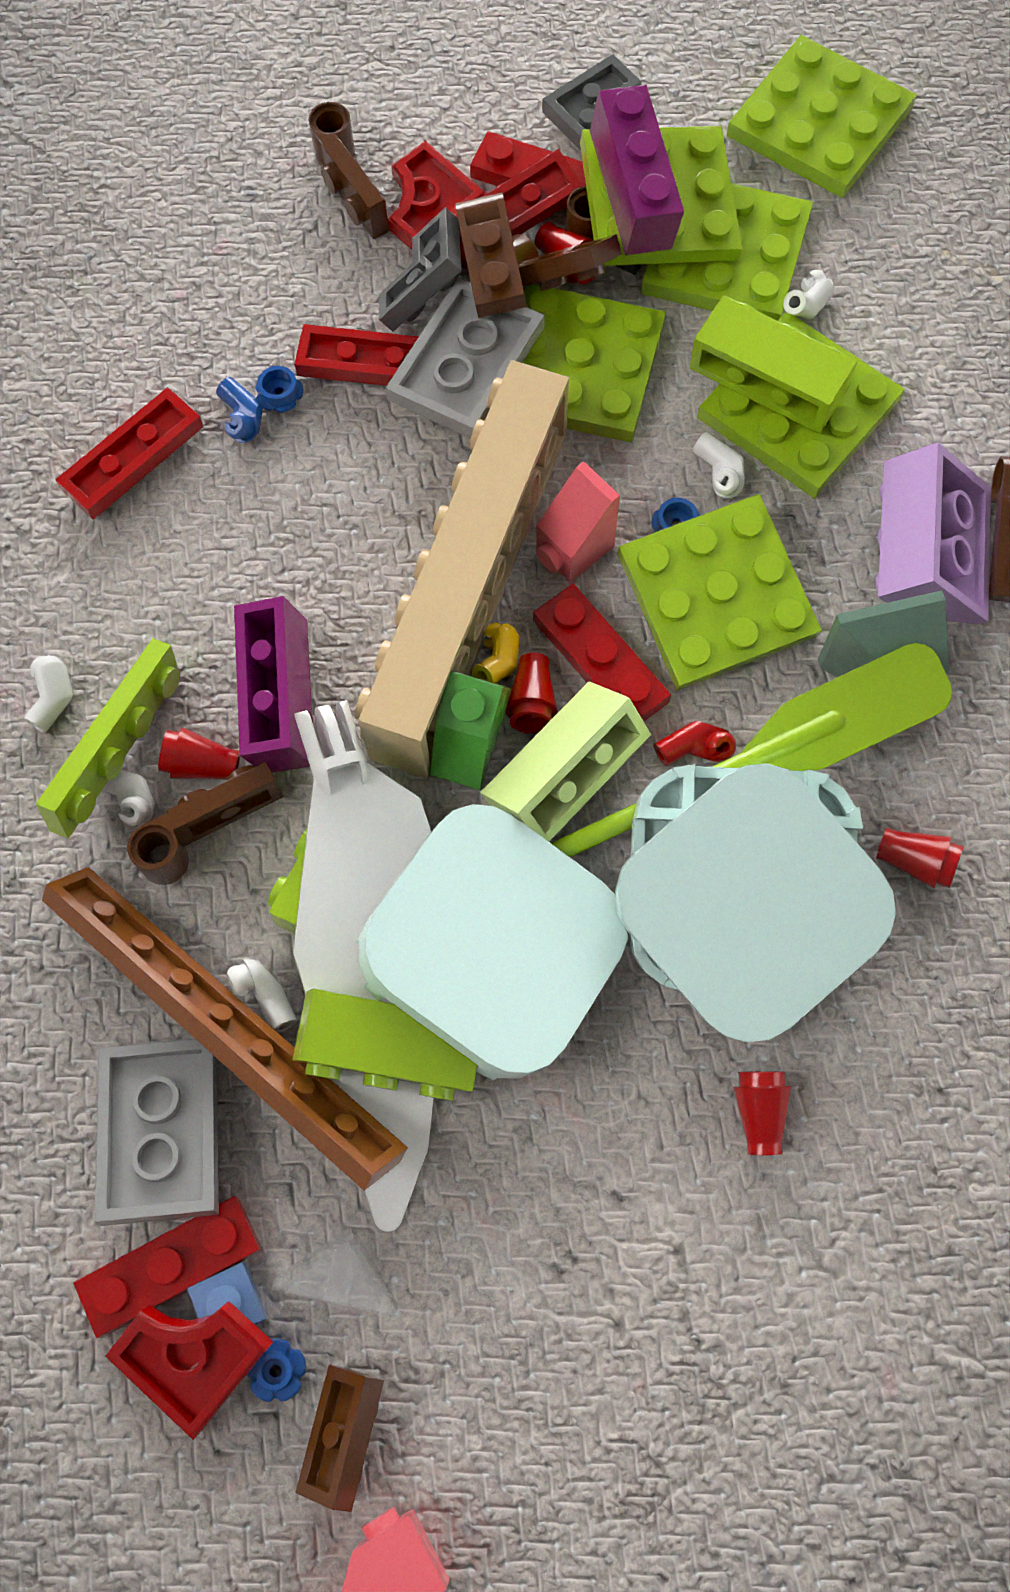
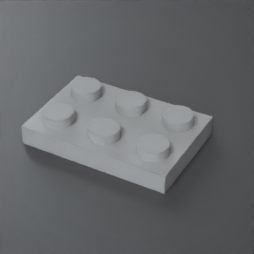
M458 277L386 386L387 400L471 438L477 420H485L490 410L488 408V397L493 381L496 377L503 379L510 360L520 363L524 361L544 329V315L524 307L478 318L471 283Z
M196 1039L99 1048L95 1223L100 1226L219 1215L217 1058Z

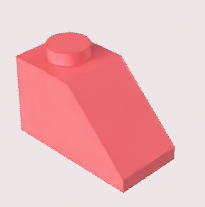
M584 461L574 469L536 525L537 557L546 569L552 573L558 571L569 583L614 548L620 495Z
M392 1507L361 1527L366 1538L360 1541L352 1551L342 1592H444L447 1590L450 1579L414 1508L399 1517L395 1507Z

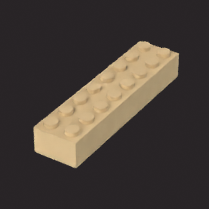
M510 360L503 379L496 377L493 381L488 397V408H490L485 420H477L470 439V449L472 452L468 462L461 461L454 473L452 481V492H454L452 500L449 506L442 505L436 515L433 527V535L436 536L430 551L423 549L418 557L414 571V579L417 582L411 596L404 594L398 604L395 614V625L398 626L392 641L385 640L378 651L375 662V671L378 672L371 689L364 688L356 704L355 719H358L361 729L360 737L364 740L370 760L426 779L429 778L435 723L450 673L454 671L469 676L485 639L483 632L493 619L567 435L569 377Z

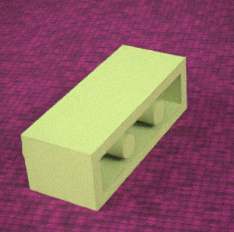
M588 682L480 793L489 806H495L513 815L549 842L651 736V733L629 697Z

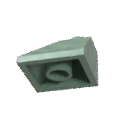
M943 591L837 614L817 659L820 669L835 677H839L902 646L919 643L925 644L934 650L946 674H948L946 599Z

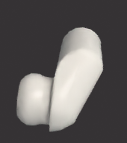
M813 270L809 272L812 276L810 279H802L801 288L803 291L796 289L787 293L783 301V306L787 313L806 320L813 319L833 296V281L829 278L826 279V275L822 270Z
M703 433L694 445L692 452L712 466V485L717 495L722 498H733L742 491L745 485L743 457L710 433Z
M50 655L36 658L30 666L31 677L35 678L40 697L23 718L28 724L44 734L73 697L67 667L59 658Z
M121 770L118 776L113 780H109L101 791L116 795L121 809L118 815L125 824L141 826L151 820L155 811V802L147 781L143 776Z
M243 959V964L232 966L228 969L226 975L233 993L237 996H243L253 990L267 1024L277 1033L283 1032L297 1023L282 985L258 960Z

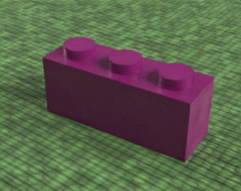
M647 85L599 90L590 134L625 256L672 249L684 215V208Z
M284 596L234 605L239 756L255 767L266 762L271 773L310 767L294 715L295 713L307 710L313 723L307 619Z

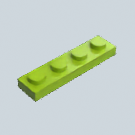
M154 638L151 639L36 802V806L50 832L69 839L79 823H84L90 817L100 792L109 780H113L118 776L123 767L126 754L137 738H142L148 732L153 715L163 700L171 697L176 691L180 680V672L170 644Z

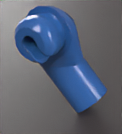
M227 377L220 382L216 390L217 396L233 409V413L230 414L231 422H225V430L229 437L235 441L247 443L259 434L263 407L261 402L233 377Z

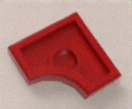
M423 141L391 166L393 179L402 189V197L399 207L388 218L389 231L412 250V238L445 207L455 214L457 213L455 203L480 198L487 193L427 141Z
M230 1301L212 1315L194 1320L168 1317L156 1308L148 1305L138 1313L105 1357L194 1440L273 1344V1341Z

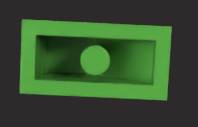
M451 671L435 723L430 775L482 790L512 688Z

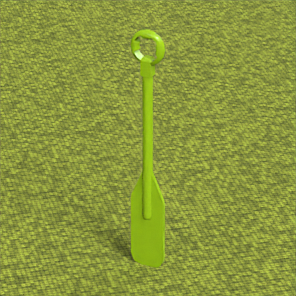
M919 643L902 646L788 700L777 709L738 755L712 767L741 768L748 765L767 763L788 769L789 771H817L824 769L940 714L951 701L952 688L939 657L933 649ZM636 803L566 835L551 844L571 858L632 829V819Z

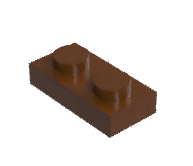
M328 1365L296 1494L332 1510L352 1512L357 1488L362 1477L363 1464L374 1420L378 1413L384 1380L349 1368Z

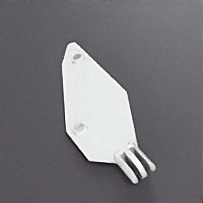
M345 700L336 703V717L347 752L345 751L340 731L330 706L324 705L315 708L316 728L325 759L323 758L308 711L305 710L294 714L313 775V786L293 955L305 995L306 991L315 988L377 1001L364 987L367 981L359 964V944L356 942L365 922L426 841L427 837L431 834V830L421 798L367 763L348 701ZM385 997L381 1000V1002L392 1003ZM342 1070L340 1081H332L408 1147L401 1162L365 1190L375 1225L382 1231L390 1232L397 1229L402 1222L428 1151L433 1098L419 1095L421 1084L399 1080L397 1091L362 1085L363 1073Z

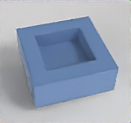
M245 1262L239 1263L187 1288L198 1318L212 1315L230 1301L255 1325L268 1319L248 1265Z

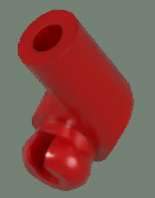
M694 721L685 725L653 745L659 760L665 766L671 765L688 754L714 762L725 761L734 755L737 746L735 738L729 731L700 721Z

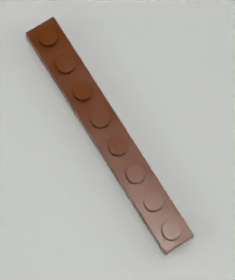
M87 867L46 884L42 901L361 1189L365 1191L401 1162L408 1149L403 1142L331 1079L306 1075L307 1063L292 1061L295 1048L93 870Z

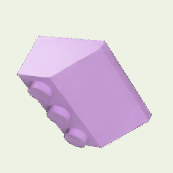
M939 442L884 461L883 483L880 487L882 501L881 528L878 531L880 559L879 573L876 576L878 597L888 603L942 590L946 599L947 621L972 624L988 622L991 487Z

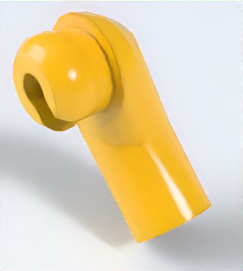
M494 622L485 628L483 635L490 638L484 640L483 644L487 649L492 650V656L473 667L472 677L496 684L516 671L520 636L509 623L500 624Z

